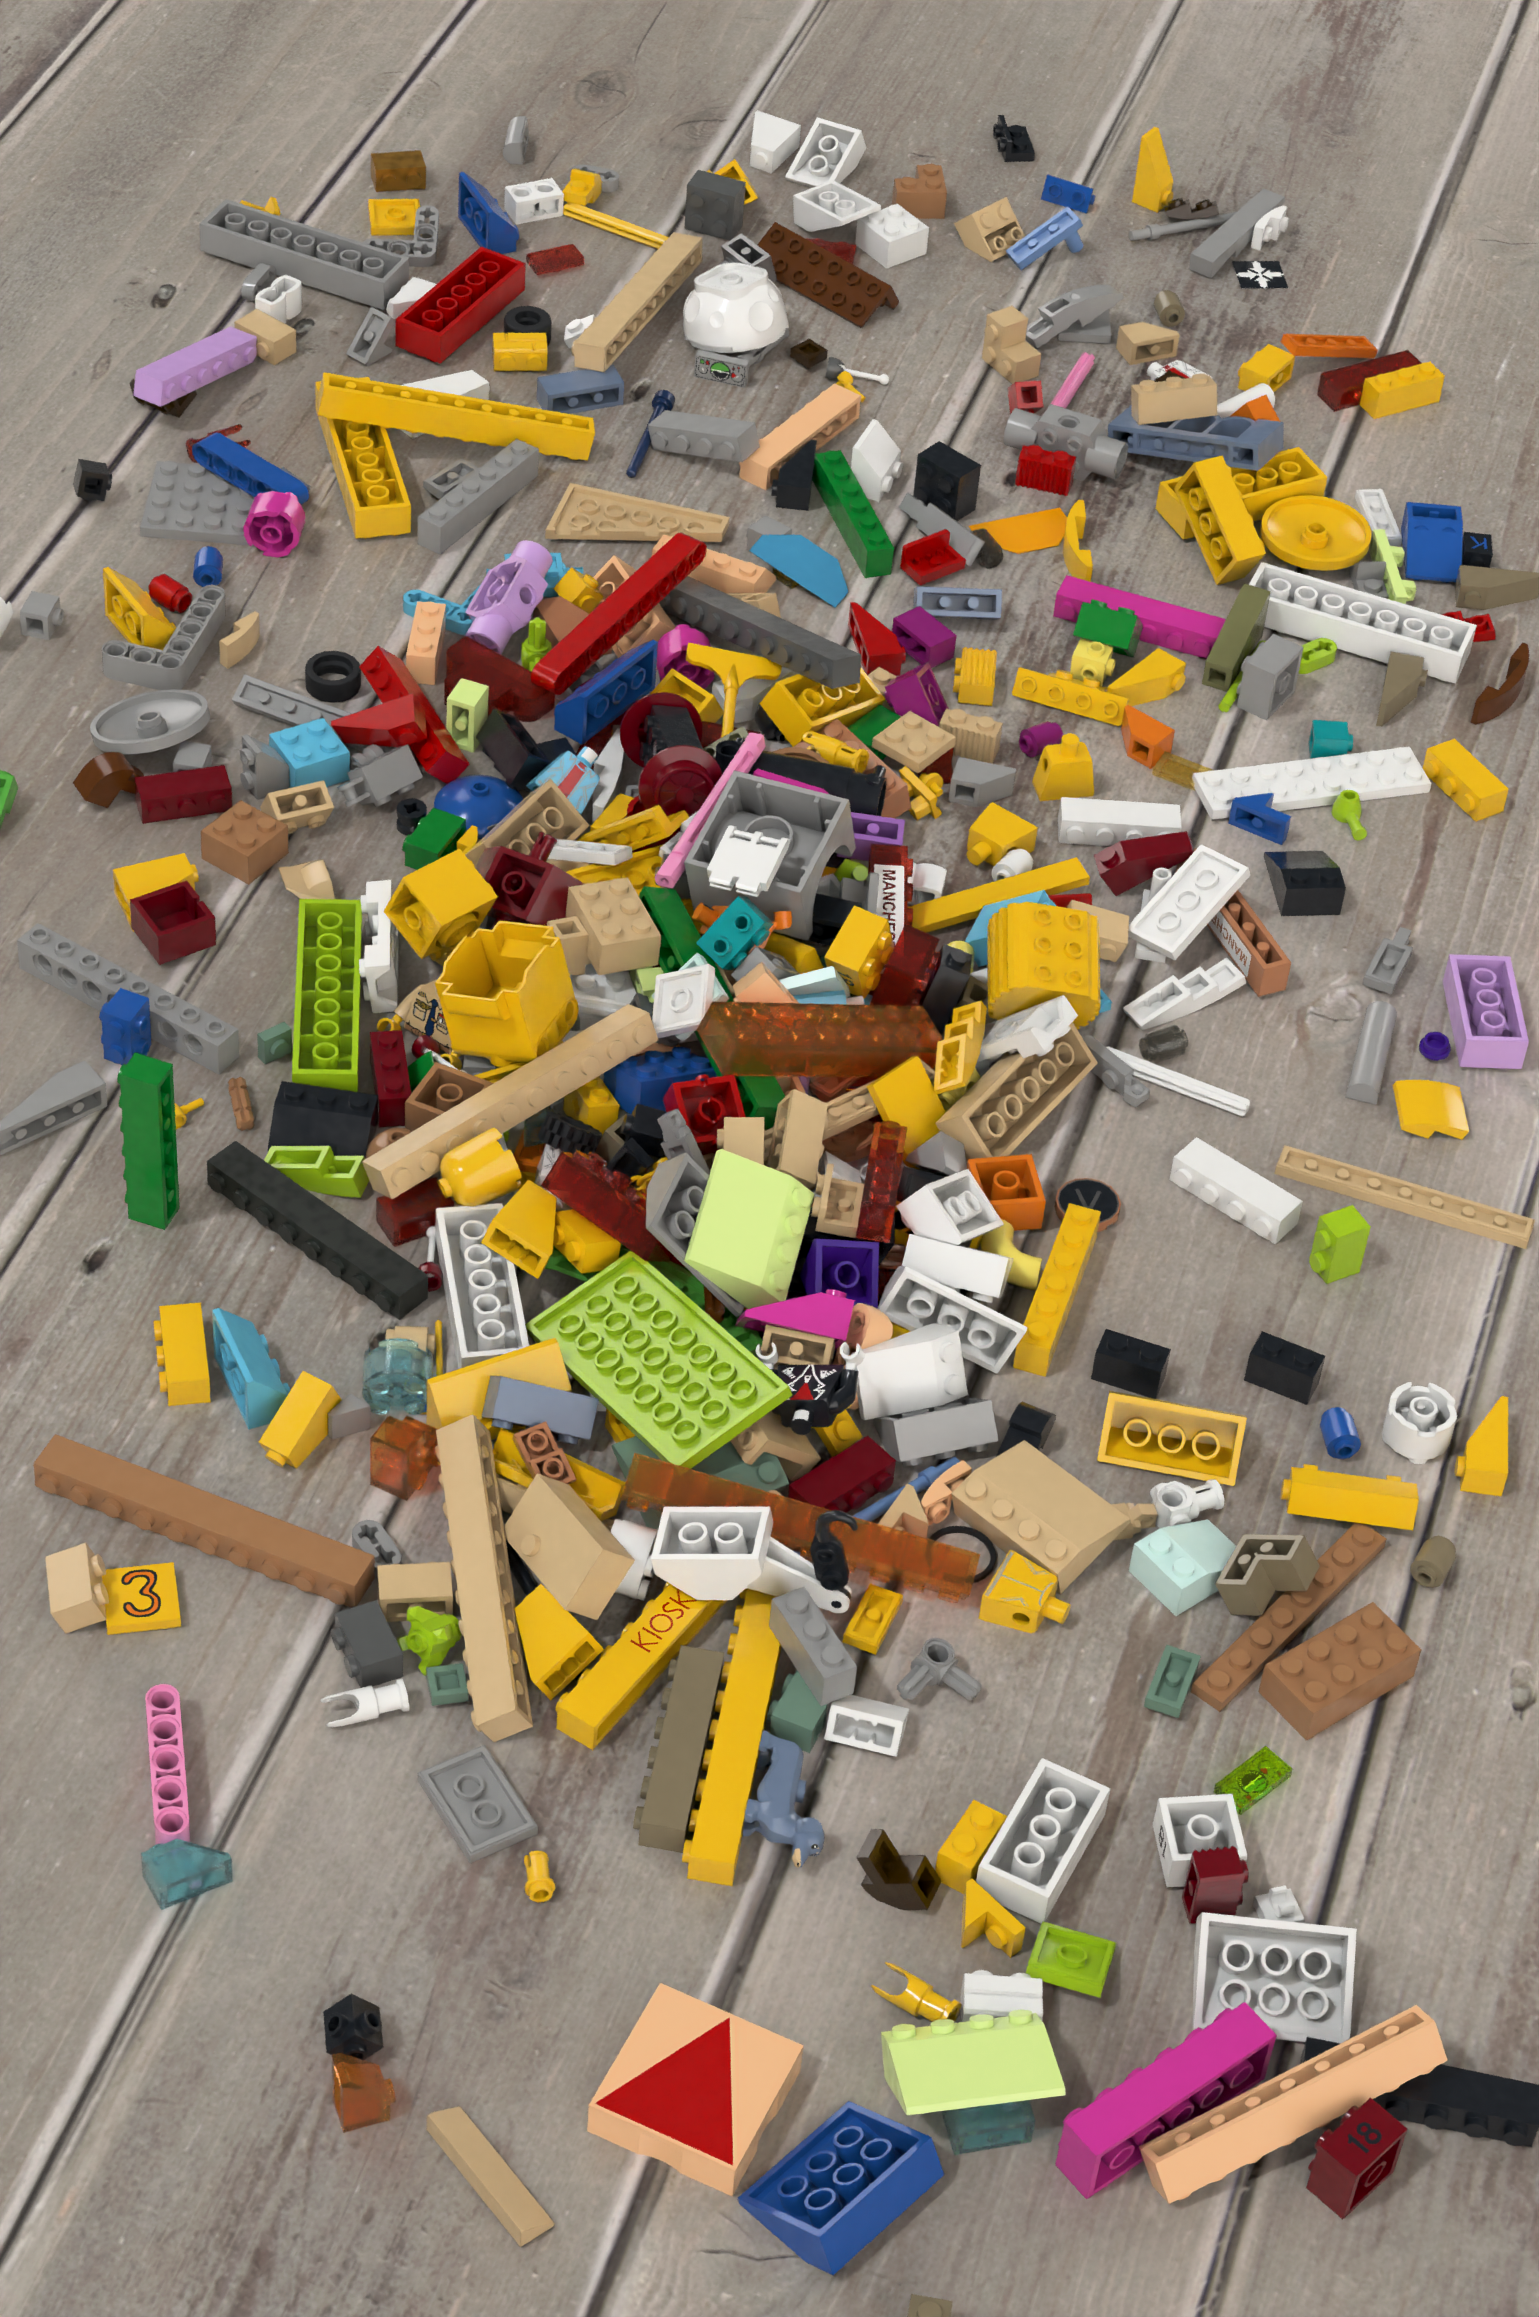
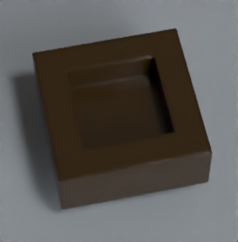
M811 339L793 346L790 350V357L808 369L826 360L828 355L827 349Z

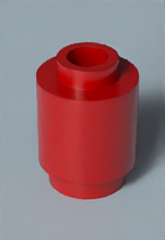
M166 574L154 577L149 584L150 598L171 612L183 613L192 602V594L188 588Z

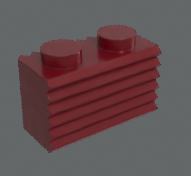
M1224 1846L1222 1850L1217 1847L1215 1850L1209 1848L1208 1851L1204 1849L1200 1852L1197 1850L1193 1851L1182 1894V1901L1190 1924L1196 1923L1197 1917L1202 1912L1234 1916L1237 1906L1242 1905V1884L1248 1882V1867L1245 1860H1240L1236 1847L1231 1846L1228 1849Z

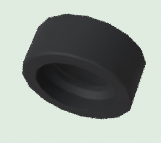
M324 651L311 657L305 666L306 690L312 697L324 702L335 703L349 700L358 694L361 687L360 663L355 657L345 652ZM337 673L347 677L340 680H327L319 676Z

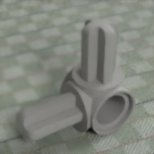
M931 1638L925 1642L920 1654L911 1662V1671L898 1683L897 1690L901 1693L900 1696L903 1699L909 1698L913 1700L927 1685L940 1686L945 1682L967 1700H973L980 1692L982 1685L957 1666L959 1660L955 1657V1651L948 1641L941 1638Z

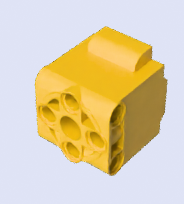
M498 921L492 930L477 928L471 937L464 936L444 962L441 976L435 982L453 1052L460 1055L487 1058L492 1065L497 1067L507 1066L515 1062L529 1063L555 1048L573 1027L578 1017V1002L575 999L561 940L559 937H555L552 926Z

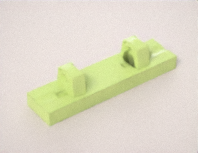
M1373 529L1369 553L1372 561L1386 562L1383 582L1388 599L1406 604V601H1413L1416 593L1415 582L1401 580L1397 568L1403 565L1405 556L1403 547L1390 546L1385 530Z

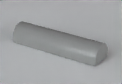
M1376 1001L1369 1004L1366 1009L1345 1098L1377 1104L1397 1018L1396 1009L1387 1002Z

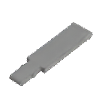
M909 493L906 494L899 508L910 515V518L918 521L916 527L928 536L947 529L950 532L949 545L966 559L965 564L969 566L973 564L985 541L934 504L929 503L926 506L923 501L916 499Z

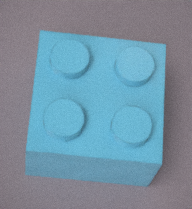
M324 718L269 734V746L274 748L289 765V788L323 780L326 786L329 787L350 780L347 774L350 771V752Z

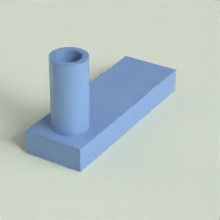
M1067 206L1008 248L1006 253L1016 266L1022 270L1063 240H1065L1070 252H1079L1084 245L1077 230L1083 227L1080 218Z

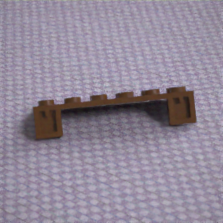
M774 222L757 244L771 256L777 282L859 328L866 324L879 306L883 307L885 305L894 310L899 303L891 285Z

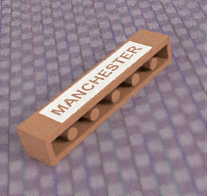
M1186 860L1177 864L1176 872L1186 862ZM1237 890L1210 920L1207 926L1239 971L1245 976V979L1258 997L1286 990L1291 961L1239 890Z

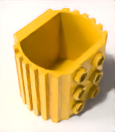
M1028 901L1010 903L1007 905V908L1002 907L998 910V913H994L992 918L989 919L987 927L989 1017L999 1020L1065 995L1078 1015L1073 1020L1077 1030L1080 1029V1026H1087L1089 1021H1094L1101 1007L1098 917L1090 915L1087 911Z

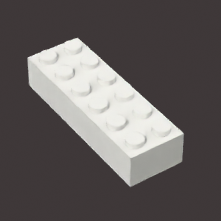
M503 1203L436 1208L435 1236L440 1267L443 1273V1284L458 1369L529 1346L515 1266L512 1262L481 1243L492 1219L503 1208Z

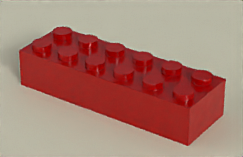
M481 246L396 318L395 346L441 364L525 290L526 263Z

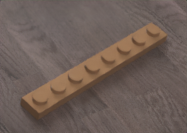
M1354 1523L1317 1560L1320 1567L1307 1591H1285L1262 1616L1192 1683L1191 1693L1220 1712L1264 1668L1265 1664L1269 1663L1385 1547L1387 1538L1365 1524Z

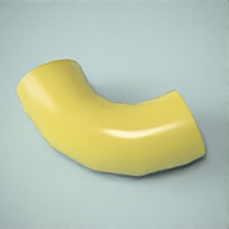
M1001 1219L1004 1223L1003 1226L983 1234L980 1242L981 1250L1014 1258L1007 1282L1036 1291L1042 1258L1019 1251L1013 1244L1014 1228L1006 1220Z

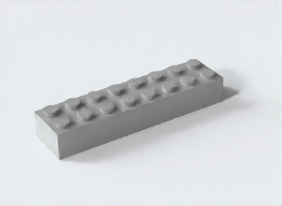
M227 199L200 223V251L253 268L259 263L268 264L275 267L276 275L280 277L288 275L300 280L305 286L315 287L327 293L348 298L351 301L370 305L376 309L385 310L388 301L409 281V257Z

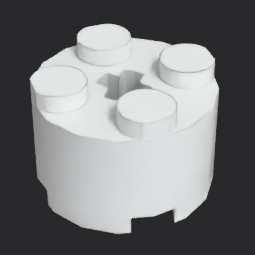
M1407 1382L1397 1387L1390 1397L1383 1425L1382 1439L1395 1452L1407 1457L1410 1462L1425 1464L1428 1459H1434L1442 1455L1449 1447L1457 1420V1412L1454 1407L1456 1402L1445 1389L1435 1384L1428 1383V1387L1411 1386L1412 1382Z
M615 1519L611 1533L635 1560L615 1593L644 1601L650 1581L645 1580V1577L653 1578L654 1575L651 1557L658 1530L627 1520Z

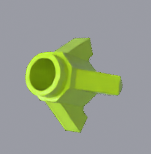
M413 1606L407 1610V1621L411 1622L409 1633L397 1637L396 1640L402 1651L411 1649L421 1657L422 1661L418 1668L426 1676V1667L440 1666L449 1649L455 1646V1643L461 1639L462 1634L459 1629V1620L454 1615H439L420 1606Z

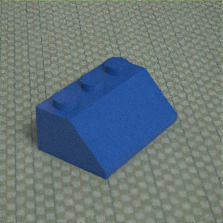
M460 172L458 217L480 247L482 246L500 254L516 252V241L519 240L517 226L512 224L507 213L503 212L498 201L491 196L486 188L465 172Z

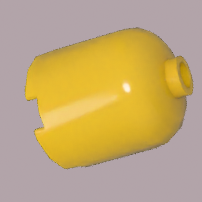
M492 1127L444 1154L440 1165L442 1178L438 1180V1185L445 1198L452 1196L454 1201L460 1206H476L491 1202L523 1186L520 1181H517L522 1178L513 1153L510 1149L503 1151L497 1141L502 1138V1135L496 1128Z

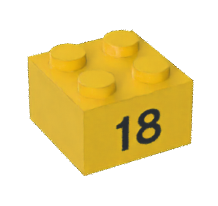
M854 905L824 956L826 966H833L848 985L849 992L856 996H863V999L867 997L870 990L874 991L881 978L880 972L885 964L889 965L895 955L896 948L894 947L888 920Z

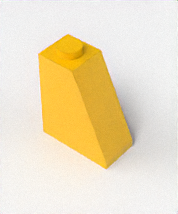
M185 853L113 869L114 893L130 927V899L185 880L195 890V883L199 881L195 864L190 865Z
M528 1179L492 1219L481 1243L539 1279L553 1253L557 1197Z
M302 1371L259 1440L260 1445L267 1452L265 1457L269 1461L280 1467H283L286 1463L297 1469L328 1435V1412L342 1401L332 1385Z
M542 1584L529 1593L514 1609L531 1681L551 1701L604 1649Z

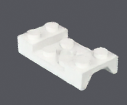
M391 880L366 882V895H361L362 914L368 913V918H365L366 936L372 937V945H365L364 959H359L360 977L367 980V982H363L365 1001H371L373 1013L393 1012L398 1006L399 930L384 913V909L392 897Z
M1065 995L986 1024L980 1054L975 1066L980 1077L990 1069L989 1066L992 1062L998 1061L1007 1051L1009 1054L1018 1051L1024 1059L1034 1054L1040 1057L1052 1050L1054 1047L1053 1041L1068 1033L1071 1029L1069 1025L1078 1016Z

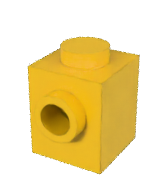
M572 567L553 588L559 596L589 614L604 598L597 588L599 583L587 573L583 575Z

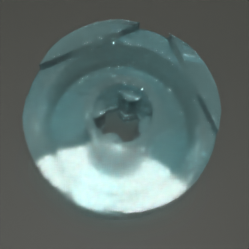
M402 1338L378 1342V1348L370 1351L369 1347L363 1357L362 1395L370 1405L371 1412L385 1414L390 1410H405L408 1414L418 1415L425 1411V1405L427 1404V1379L433 1378V1355L431 1351L426 1348L425 1352L418 1348V1342Z

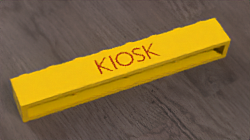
M666 1582L662 1593L655 1600L651 1599L647 1602L641 1616L634 1623L629 1622L625 1626L619 1640L613 1646L608 1645L603 1650L597 1664L592 1669L588 1668L582 1673L575 1688L570 1693L565 1692L560 1697L555 1708L557 1712L556 1729L593 1750L670 1665L671 1659H675L679 1655L681 1645L687 1646L728 1600H696Z

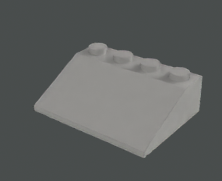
M687 1153L659 1163L647 1186L646 1229L736 1317L740 1316L745 1306L684 1261L709 1175Z

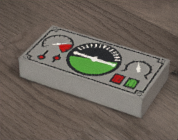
M702 350L697 351L695 355L694 377L742 388L746 387L749 370L748 360Z

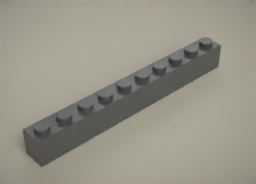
M687 576L659 602L665 612L826 687L834 689L860 683L861 654Z

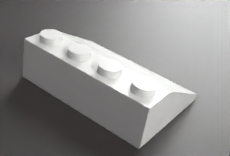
M1202 1912L1196 1921L1193 2030L1196 2028H1206L1214 2022L1215 2018L1227 2008L1233 2010L1243 2002H1246L1277 2035L1276 2040L1305 2043L1307 2037L1340 2044L1350 2039L1357 1929Z

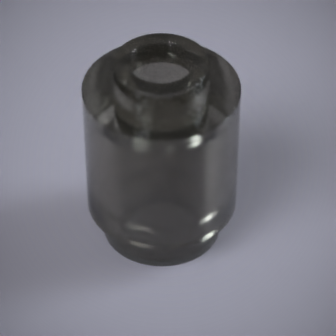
M986 529L973 530V534L985 541L975 560L980 566H985L987 569L997 567L1004 557L1002 547Z
M1176 1025L1146 1033L1145 1037L1139 1040V1049L1143 1059L1149 1062L1154 1061V1063L1184 1055L1186 1047H1188V1038L1185 1031L1179 1029Z

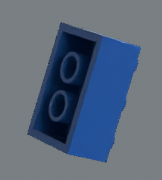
M673 1047L672 1051L668 1052L647 1051L643 1056H631L606 1071L603 1082L620 1105L619 1108L632 1114L636 1104L666 1111L663 1097L672 1083L695 1080L697 1076L707 1074L709 1078L718 1076L708 1058L697 1056L687 1047Z

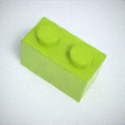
M1353 1205L1319 1216L1309 1263L1312 1270L1318 1273L1326 1284L1360 1272L1371 1226Z

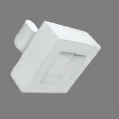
M1285 1885L1271 1888L1267 1894L1255 1896L1253 1906L1260 1919L1304 1923L1305 1919L1291 1889H1287Z

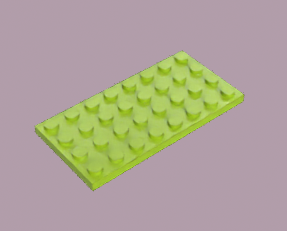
M634 1249L525 1324L527 1334L536 1343L556 1338L566 1371L595 1398H598L602 1405L679 1477L793 1396L790 1387Z

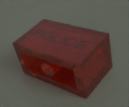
M435 1177L420 1182L393 1199L385 1195L376 1198V1222L393 1247L427 1236V1229L435 1226L436 1208L454 1207V1201L451 1197L445 1198L438 1185V1179Z

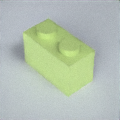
M463 678L460 679L447 698L446 729L459 749L474 753L480 744L476 736L488 718L489 686Z

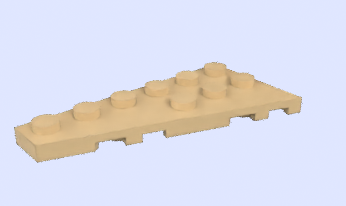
M570 483L546 528L545 539L659 541L664 534L674 536L681 532L703 542H722L729 527L730 517Z

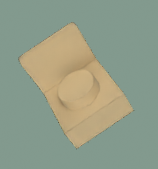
M906 1484L875 1527L872 1553L884 1558L892 1546L895 1548L899 1546L903 1536L921 1545L926 1544L928 1520L914 1486Z

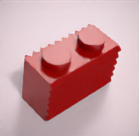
M1023 445L1018 458L1015 485L1068 496L1073 483L1077 457L1071 456L1065 451L1052 452L1043 450L1038 445Z

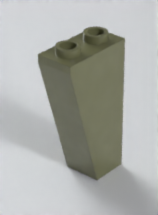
M1246 583L1243 584L1206 660L1202 684L1225 692L1229 690L1241 671L1244 659L1252 654L1263 636L1271 591Z

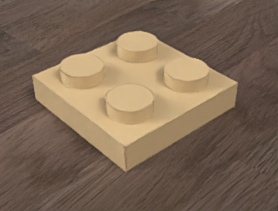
M909 711L873 737L872 747L919 773L953 748L956 736Z

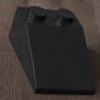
M1324 851L1264 852V860L1281 916L1340 915L1346 886L1340 867Z

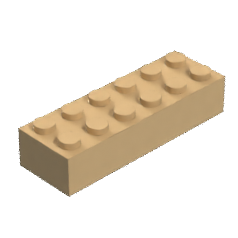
M1073 1022L1069 1025L1070 1031L1064 1036L1053 1041V1049L1043 1056L1038 1057L1037 1054L1023 1059L1018 1051L1013 1054H1009L1007 1051L935 1123L940 1131L964 1144L966 1163L968 1159L1009 1156L1098 1064Z

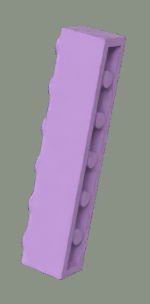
M230 326L136 370L133 396L160 407L253 363L257 355V337Z

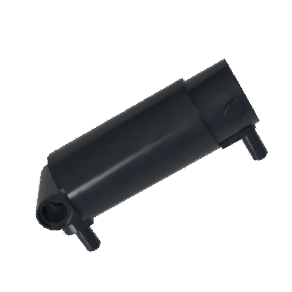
M736 738L734 741H721L716 745L715 760L719 764L722 774L745 741L743 738ZM762 751L748 773L753 775L757 769L768 771L822 788L830 795L849 799L851 812L881 816L887 787V778L884 777L886 769L882 765H877L873 773L865 774L855 772V768Z

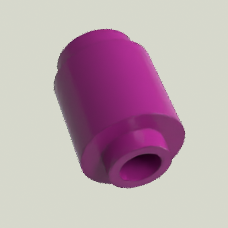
M1046 721L1021 731L1019 747L1029 757L1041 755L1045 746L1061 744L1063 731L1056 722Z

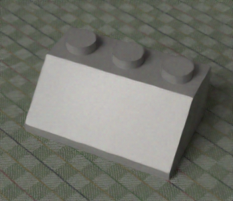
M966 1397L937 1407L873 1419L874 1426L886 1452L896 1461L902 1462L903 1466L923 1463L922 1457L935 1455V1459L951 1458L956 1456L955 1450L967 1448L969 1453L987 1450V1443L999 1441L992 1401L988 1399Z

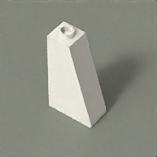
M473 370L402 385L489 400V382ZM402 430L405 434H407V435H408L409 437H411L412 439H414V438H416V437H418V436H420V435H422V434H425V433H420V432H418V433H410V432H408V431H406V430Z

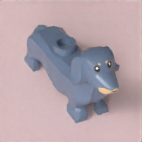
M763 1730L759 1745L760 1754L757 1769L765 1770L766 1767H770L758 1787L757 1801L748 1799L742 1837L750 1836L753 1832L757 1831L770 1842L791 1844L793 1846L792 1861L794 1866L799 1868L803 1866L809 1856H818L825 1841L821 1823L815 1818H801L797 1815L794 1808L795 1802L803 1803L807 1781L800 1780L804 1753L794 1742L773 1736L768 1731Z

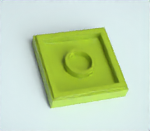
M1042 1922L1027 1965L1026 1974L1030 1975L1031 1978L1043 1979V1982L1101 1998L1117 1943Z

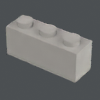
M802 1587L772 1598L769 1627L820 1706L852 1695L854 1693L857 1665L806 1588Z

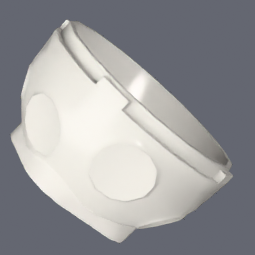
M735 262L724 263L697 276L694 280L695 288L690 292L684 304L683 327L685 340H688L692 346L704 351L733 353L759 349L776 342L784 335L785 329L789 328L785 305L779 289L768 279V272L765 269Z

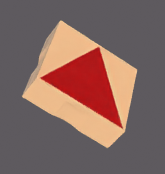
M660 1983L589 2104L587 2131L634 2153L661 2160L681 2174L733 2196L757 2152L758 2143L763 2131L779 2112L800 2073L804 2045Z

